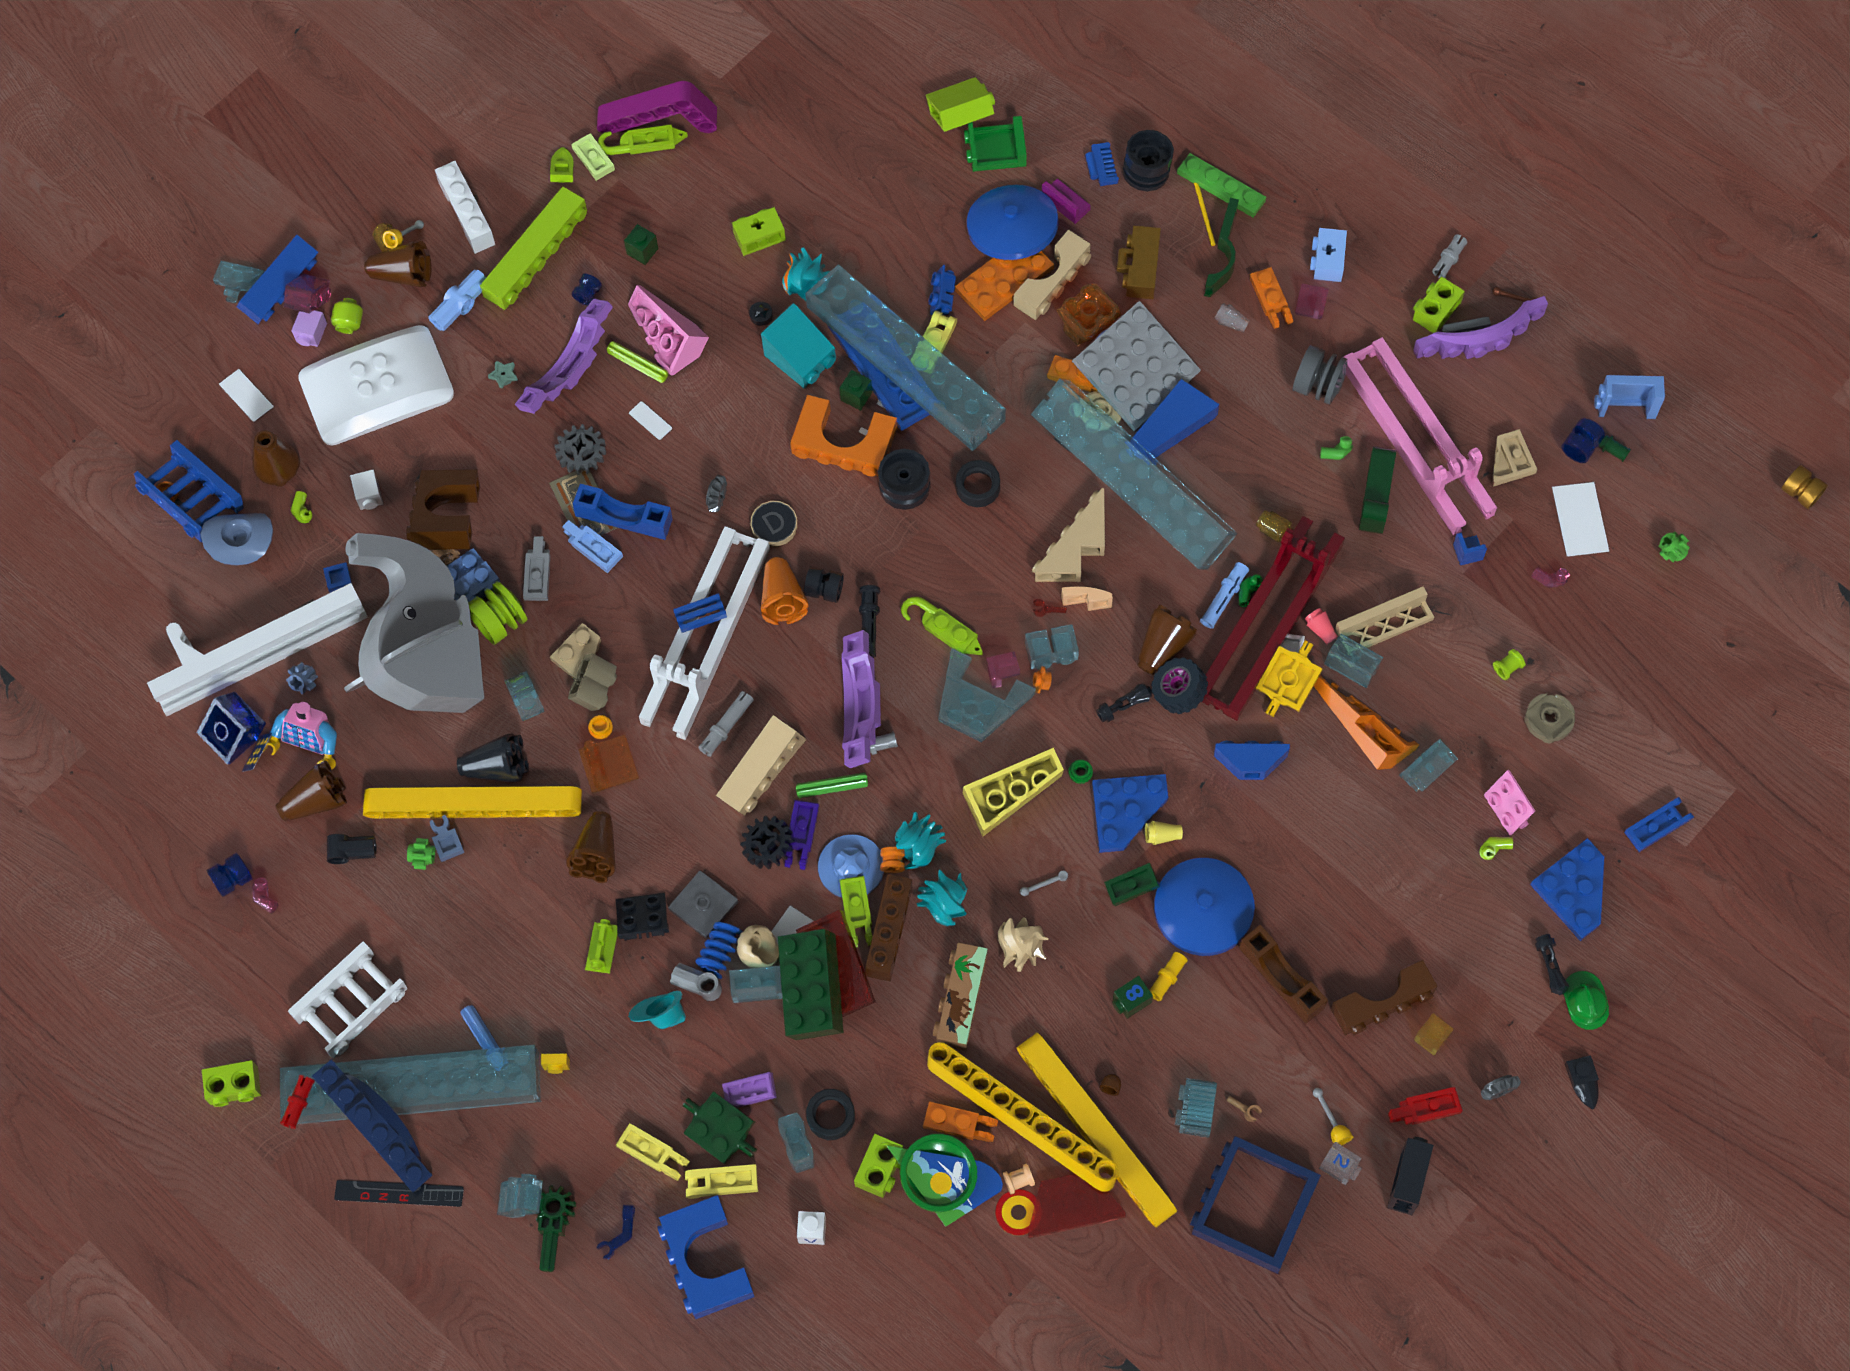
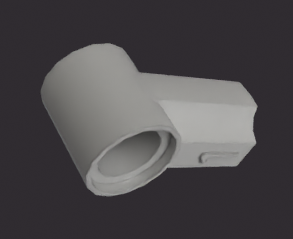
M678 963L671 974L670 983L672 985L698 994L707 1001L718 999L722 993V986L717 977L712 973H704ZM707 983H715L712 990H703Z

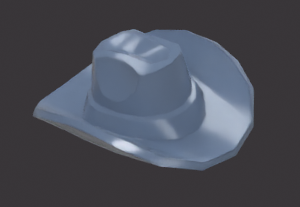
M262 513L220 515L206 521L200 535L204 549L214 560L223 564L244 565L257 561L266 553L272 542L273 527L271 519Z

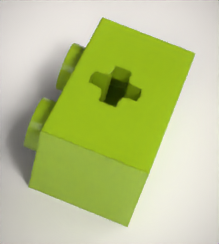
M775 207L762 209L754 215L741 217L732 222L733 233L743 256L786 241L785 229Z

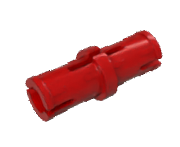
M299 1075L293 1094L287 1099L289 1104L282 1121H280L281 1125L296 1129L303 1108H307L308 1103L306 1101L315 1083V1080L307 1076L304 1078L305 1076Z

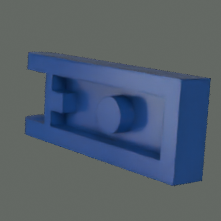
M1677 797L1625 830L1624 833L1638 852L1646 849L1694 818L1692 813L1682 817L1675 808L1682 802L1680 797Z

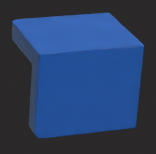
M1462 532L1456 534L1453 547L1460 566L1484 559L1487 548L1485 544L1480 545L1477 535L1463 538Z

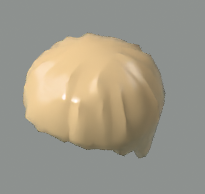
M751 925L740 934L736 949L739 959L751 968H763L772 966L779 959V948L776 937L766 926Z

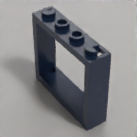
M1235 1136L1232 1143L1227 1141L1221 1154V1156L1225 1157L1222 1166L1217 1164L1212 1173L1211 1179L1215 1180L1212 1188L1206 1187L1200 1202L1204 1203L1201 1213L1195 1211L1190 1225L1194 1226L1192 1235L1278 1274L1321 1175ZM1237 1150L1307 1181L1274 1257L1204 1226Z

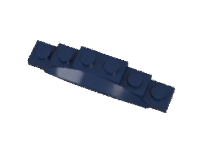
M332 1059L312 1075V1078L368 1140L412 1193L433 1176L422 1164L418 1148L402 1120L372 1088L356 1077L342 1072Z

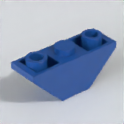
M1222 741L1215 744L1214 757L1239 780H1264L1288 757L1290 744H1283L1281 741H1272L1269 744H1259L1257 741H1247L1244 744Z

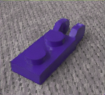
M795 800L789 827L793 831L791 836L795 839V842L789 844L793 851L786 852L788 859L785 860L784 867H791L794 850L802 851L799 861L800 869L806 870L818 818L819 803Z

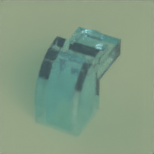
M527 671L504 680L522 721L545 712Z

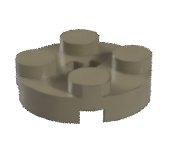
M1540 694L1528 705L1524 718L1527 728L1536 738L1545 743H1553L1554 741L1564 739L1574 727L1575 710L1573 705L1561 695ZM1544 714H1555V722H1548Z

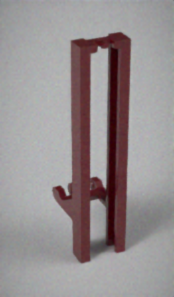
M1302 516L1294 530L1287 528L1274 564L1206 673L1208 691L1202 702L1208 706L1210 704L1214 705L1216 710H1223V714L1238 721L1256 691V687L1278 647L1282 646L1284 641H1286L1287 636L1291 633L1344 544L1345 537L1335 532L1326 547L1321 550L1315 548L1316 542L1310 540L1307 544L1308 538L1305 535L1313 521L1305 516ZM1294 553L1313 562L1312 570L1229 706L1210 696L1209 693Z

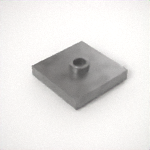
M699 871L670 904L668 909L696 932L708 939L709 933L714 931V923L722 922L736 906L738 899L702 871Z

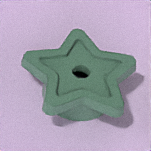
M496 361L495 370L488 374V378L496 380L500 388L510 384L512 381H517L518 378L513 373L515 364L511 362L504 365Z

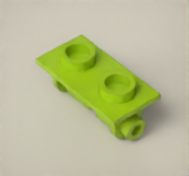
M601 919L600 923L594 922L585 967L587 971L610 974L618 934L617 925H611L609 920Z

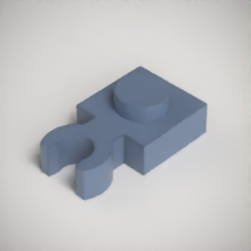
M445 815L442 816L444 824L440 827H437L433 820L430 821L433 832L438 834L432 837L441 862L465 853L455 828L449 830L450 822Z

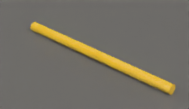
M1194 183L1211 246H1215L1199 185Z

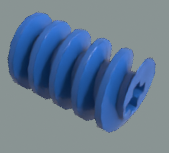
M716 922L713 925L715 931L709 933L711 940L705 941L704 945L706 948L700 951L702 957H698L695 962L705 973H712L717 979H722L723 977L718 973V970H727V967L722 962H731L732 959L727 955V952H736L731 944H738V939L735 936L736 934L740 935L743 931L731 924Z

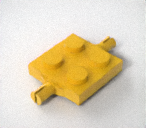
M1304 640L1298 653L1288 651L1281 646L1278 647L1256 687V690L1266 694L1271 699L1265 711L1266 714L1274 717L1280 705L1288 706L1300 712L1323 670L1321 667L1311 663L1307 658L1311 648L1314 646L1312 643L1308 644V641Z

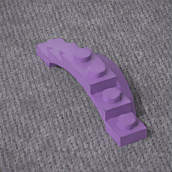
M1545 296L1525 301L1509 318L1484 329L1461 333L1435 332L1429 336L1417 339L1413 352L1416 358L1430 357L1439 352L1442 359L1449 356L1454 358L1464 352L1466 358L1470 359L1473 357L1480 358L1493 350H1503L1510 345L1513 334L1517 336L1524 333L1528 328L1530 320H1538L1545 314L1548 302Z
M593 299L588 307L579 315L571 339L557 362L541 379L527 386L515 403L520 411L535 414L542 406L544 400L553 402L560 395L563 388L572 390L577 385L580 377L591 366L592 361L597 356L592 348L599 342L600 337L605 332L600 324L607 318L613 308L608 301Z
M864 630L843 637L844 736L842 748L844 749V765L849 768L870 762V746L876 744L875 728L881 726L880 683L875 680L874 658L869 655V634Z

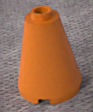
M774 557L765 564L761 601L762 618L774 625H779L778 621H786L787 624H792L801 620L807 614L808 600L787 560Z

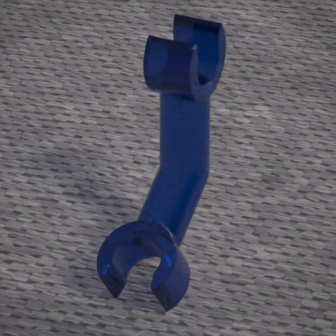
M623 1205L622 1233L609 1242L603 1241L598 1244V1250L604 1246L610 1247V1252L603 1259H610L614 1255V1250L632 1238L635 1217L634 1205Z

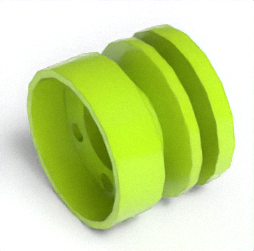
M499 581L492 584L494 592L489 588L484 590L488 599L487 602L478 596L468 602L471 620L493 645H496L508 635L504 624L516 630L518 625L515 619L520 624L528 620L518 599Z

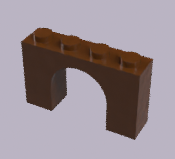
M478 469L421 470L420 478L415 482L416 495L412 497L414 510H410L409 513L410 526H407L406 529L407 540H411V542L419 544L428 550L470 549L473 534L470 515L442 516L431 512L437 507L448 503H478L480 492Z

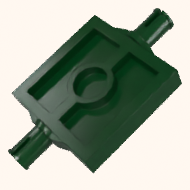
M714 1091L701 1106L690 1098L686 1099L687 1103H683L682 1107L694 1114L692 1122L684 1132L686 1136L723 1164H726L732 1154L739 1149L750 1156V1158L754 1156L752 1152L756 1153L757 1148L746 1141L748 1132L755 1123L753 1119Z

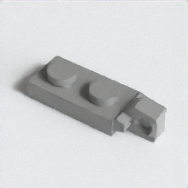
M534 536L533 549H528V553H526L523 588L524 601H548L551 556L550 551L545 550L543 536Z

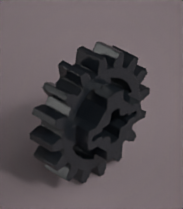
M764 816L762 822L756 818L755 826L747 825V828L750 830L749 833H742V836L746 839V841L740 843V846L745 849L742 851V854L750 864H755L759 869L765 866L769 870L772 867V863L780 866L779 860L781 858L787 860L786 852L793 851L789 844L795 842V839L791 836L793 831L784 820L780 821L776 816H773L771 820ZM773 829L779 830L780 834L774 832ZM754 851L761 853V856L756 855Z

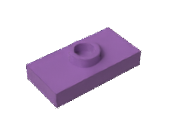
M771 1072L722 1084L724 1098L737 1108L777 1098L773 1073Z

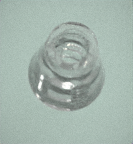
M1225 303L1221 305L1214 318L1219 321L1218 324L1244 332L1250 322L1231 304L1227 305Z

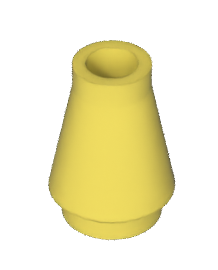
M1152 821L1145 825L1146 842L1152 843V845L1182 839L1183 830L1181 825Z

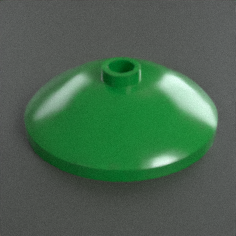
M931 1134L915 1141L905 1152L900 1165V1180L906 1195L917 1206L931 1212H947L958 1208L971 1196L977 1182V1166L971 1151L961 1141L949 1135ZM916 1150L966 1159L969 1168V1179L965 1190L958 1198L945 1204H933L926 1201L907 1175L909 1160Z

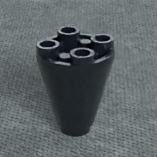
M513 733L505 734L464 753L461 757L457 758L458 773L460 776H466L467 778L507 782L521 781L524 773L529 771L528 760L523 756L522 736L514 735Z

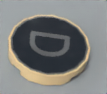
M768 501L762 503L754 510L750 526L756 539L760 538L769 541V545L778 547L793 539L796 534L798 520L795 511L788 504L781 501Z

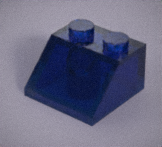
M231 692L214 697L196 733L228 765L258 740L266 722L236 692Z

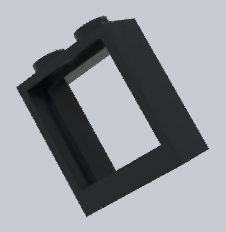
M1415 1136L1413 1139L1408 1138L1404 1144L1387 1205L1388 1209L1412 1216L1418 1207L1434 1146L1429 1144L1428 1140Z

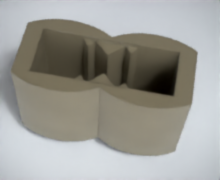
M593 653L585 655L579 666L577 677L569 691L568 699L590 711L603 708L608 701V687L612 686L617 678V674H615L617 666Z

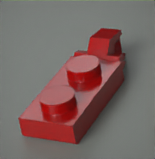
M1451 1087L1408 1097L1405 1101L1399 1103V1108L1390 1109L1388 1116L1390 1123L1404 1120L1406 1125H1414L1461 1114L1463 1110L1456 1088Z

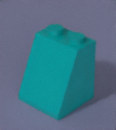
M794 303L761 333L764 356L804 389L809 384L815 383L820 373L825 369H829L835 363V347Z

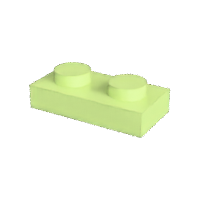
M591 133L571 144L573 151L596 181L615 170L614 164Z

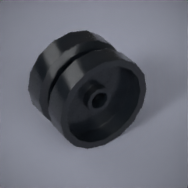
M899 449L892 451L883 458L879 465L878 478L880 495L884 501L893 508L902 510L913 509L921 505L929 496L931 488L929 464L924 456L915 450Z

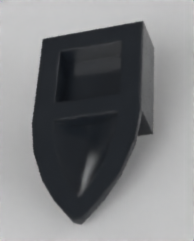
M1591 1055L1566 1061L1565 1067L1577 1097L1587 1107L1595 1109L1599 1096L1597 1082L1599 1078Z

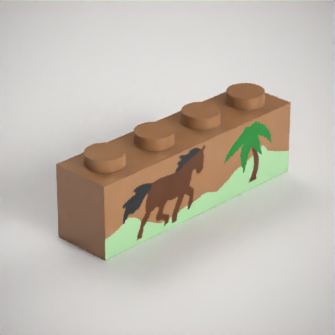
M958 943L957 949L951 951L949 965H953L951 974L946 973L944 988L947 989L946 998L941 997L938 1012L942 1013L940 1022H935L933 1036L937 1037V1043H945L951 1048L967 1051L988 956L987 948Z

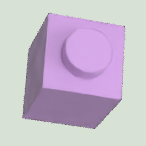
M300 308L291 330L296 342L303 346L312 345L318 347L327 325L323 312Z

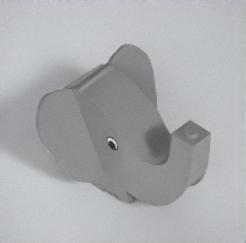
M356 533L346 543L345 551L349 557V564L372 566L380 569L388 579L389 596L384 605L370 620L362 639L358 662L361 677L345 686L344 690L347 693L366 685L378 696L407 710L466 712L484 699L478 629L471 625L470 608L466 596L462 595L458 600H454V579L448 567L427 548L397 537Z

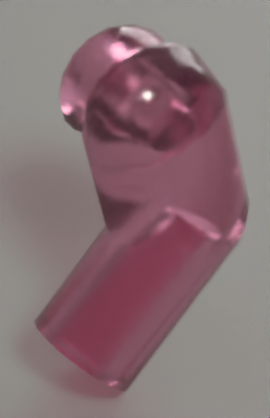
M261 877L257 878L252 885L253 902L272 914L276 911L278 903L269 898L267 880Z

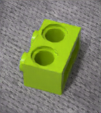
M1443 277L1437 283L1432 282L1426 291V297L1424 299L1420 298L1413 307L1415 311L1413 321L1432 333L1439 332L1461 304L1465 291ZM1439 295H1445L1447 298H1442ZM1426 311H1431L1434 314H1428Z
M253 1060L202 1069L204 1098L214 1107H223L228 1105L229 1102L236 1100L239 1102H249L254 1100V1097L261 1096L258 1066ZM250 1078L249 1084L246 1087H239L241 1080ZM224 1083V1088L220 1092H214L217 1084Z
M874 1134L854 1179L855 1187L884 1198L885 1193H890L896 1181L893 1175L896 1168L900 1169V1164L894 1156L890 1160H882L879 1155L882 1151L889 1150L887 1146L903 1148V1145ZM878 1173L883 1176V1180L879 1184H873L869 1181L870 1176Z

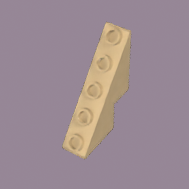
M1101 488L1100 491L1096 490L1091 495L1088 506L1078 511L1074 523L1071 526L1067 525L1061 533L1060 540L1050 545L1046 552L1047 556L1043 560L1036 562L1032 569V572L1035 573V582H1081V556H1104V488Z

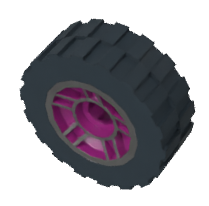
M1182 657L1181 659L1174 658L1171 661H1167L1155 673L1151 684L1152 694L1162 707L1170 713H1187L1193 708L1198 707V704L1204 700V696L1208 691L1207 676L1192 660Z

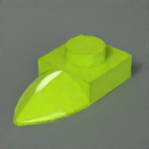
M561 147L554 153L551 159L550 182H573V157L566 148Z

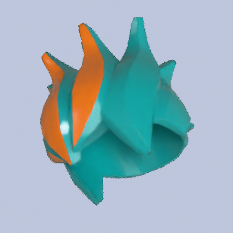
M803 247L801 248L802 253H798L799 258L793 253L789 254L791 262L787 261L789 268L783 276L782 284L788 295L797 293L804 301L809 302L810 294L823 289L832 271H823L825 264H821L822 254L812 261L808 252Z

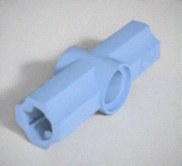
M473 270L459 286L454 285L449 288L444 296V301L428 316L429 321L438 330L445 331L460 314H467L472 309L475 299L482 293L480 285L486 279L485 275L479 270Z

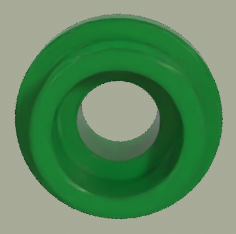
M1076 760L1069 766L1068 774L1073 782L1084 784L1092 778L1093 768L1085 760ZM1084 770L1085 774L1079 776L1077 775L1076 771Z

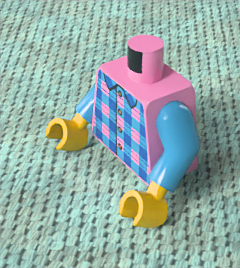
M306 702L294 703L290 710L285 709L276 717L270 732L272 736L268 740L263 752L270 745L273 748L271 755H274L280 748L278 738H281L282 742L324 755V758L317 764L327 761L332 770L335 768L336 762L332 755L335 754L337 732L330 725L324 712L310 708V705Z

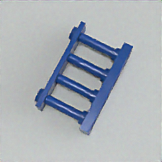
M176 440L170 445L171 459L148 478H145L138 471L134 473L135 487L142 495L147 494L180 523L188 536L191 538L195 537L202 542L200 534L204 523L217 516L225 508H231L236 514L244 509L242 497ZM177 466H183L187 473L164 492H161L154 486V484ZM193 480H199L203 487L179 507L170 500V498ZM209 494H215L220 501L194 521L186 514Z

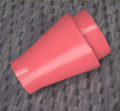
M1321 608L1313 611L1305 618V621L1308 623L1306 626L1320 637L1326 645L1338 637L1326 611L1323 612Z

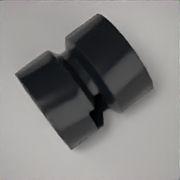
M810 566L804 585L805 596L817 599L822 596L823 600L838 603L842 592L844 573L832 570L826 573L823 568Z

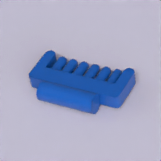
M1109 142L1093 144L1091 152L1085 154L1090 178L1092 180L1098 179L1100 186L1117 184L1119 181L1117 173H1114L1116 169L1112 159L1113 155L1109 154L1111 153V144Z

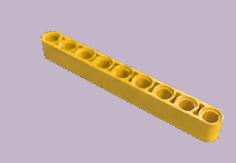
M574 786L369 788L364 790L363 816L375 819L442 818L443 815L447 818L576 817L581 815L582 789Z
M1037 1032L1016 1047L1022 1059L1089 1145L1117 1165V1181L1154 1227H1158L1174 1215L1177 1210L1171 1200L1044 1038Z
M938 1042L930 1047L927 1066L932 1073L1097 1190L1106 1192L1114 1187L1118 1175V1167L1112 1160L947 1044ZM941 1056L944 1058V1060L939 1061L936 1060L934 1057ZM955 1071H963L965 1074L958 1075ZM982 1085L985 1087V1089L980 1090L977 1089L975 1086ZM1002 1099L1006 1103L999 1104L995 1100ZM1017 1114H1023V1115H1025L1027 1118H1025V1119H1020V1118H1018L1016 1115H1017ZM1037 1129H1045L1048 1133H1039ZM1064 1143L1068 1148H1061L1057 1144ZM1080 1158H1086V1159H1088L1090 1162H1089V1163H1082V1162H1080L1078 1159H1080ZM1100 1173H1107L1111 1178H1103Z

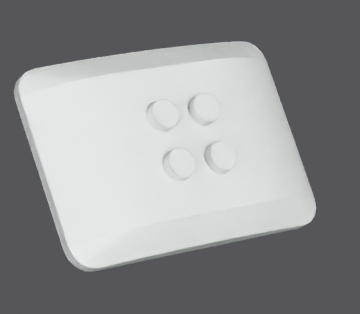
M422 325L399 330L353 346L306 366L299 373L300 384L324 443L332 446L450 402L454 396L452 384L429 329Z

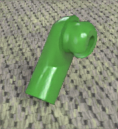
M1343 436L1340 438V443L1334 448L1321 447L1320 459H1343L1352 451V439L1349 436Z

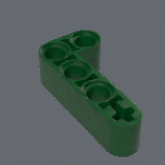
M1376 446L1372 448L1359 530L1383 534L1389 509L1388 501L1397 450Z

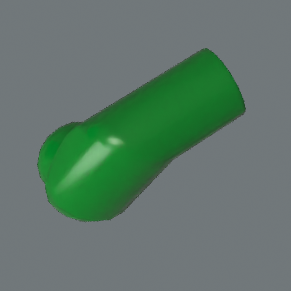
M1259 574L1249 576L1239 585V606L1247 607L1249 605L1251 595L1258 590L1263 582V578Z

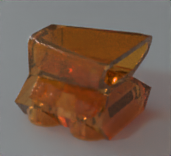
M1097 284L1083 286L1080 293L1074 297L1067 298L1063 305L1056 310L1064 322L1063 330L1065 334L1076 345L1097 338L1098 335L1112 326L1116 319L1122 315L1118 305Z

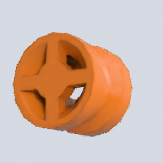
M885 847L880 850V856L883 858V862L880 864L882 872L900 873L905 870V864L903 863L904 849Z

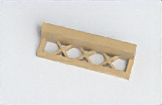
M1420 587L1337 622L1335 633L1346 655L1350 656L1434 620V615L1426 603L1428 594L1425 588ZM1421 606L1426 615L1419 619L1409 616L1411 609ZM1392 617L1404 619L1403 626L1398 628L1388 625L1389 619ZM1373 625L1383 629L1381 635L1377 637L1368 635L1366 632ZM1350 635L1361 637L1360 644L1350 648L1345 637Z

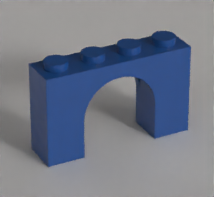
M718 1195L659 1217L662 1225L657 1226L661 1240L668 1241L670 1249L666 1250L670 1265L676 1264L678 1274H675L674 1277L679 1290L684 1288L687 1298L683 1299L688 1314L693 1313L695 1319H699L755 1297L744 1268L717 1278L707 1279L697 1276L688 1267L687 1253L692 1242L707 1232L728 1225Z

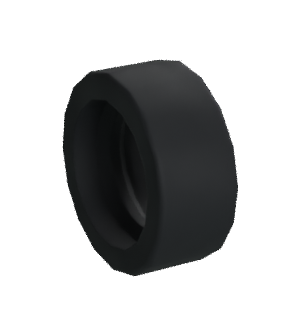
M969 461L957 472V495L962 502L976 508L985 507L993 503L1000 492L999 472L995 466L987 461ZM975 473L985 474L992 480L991 489L984 494L970 493L964 486L966 477Z
M824 1089L816 1093L809 1100L806 1108V1117L811 1131L816 1136L825 1140H837L846 1136L852 1129L855 1122V1110L851 1099L844 1092L836 1089ZM827 1100L838 1101L844 1106L846 1111L844 1122L835 1129L823 1128L816 1120L818 1106Z

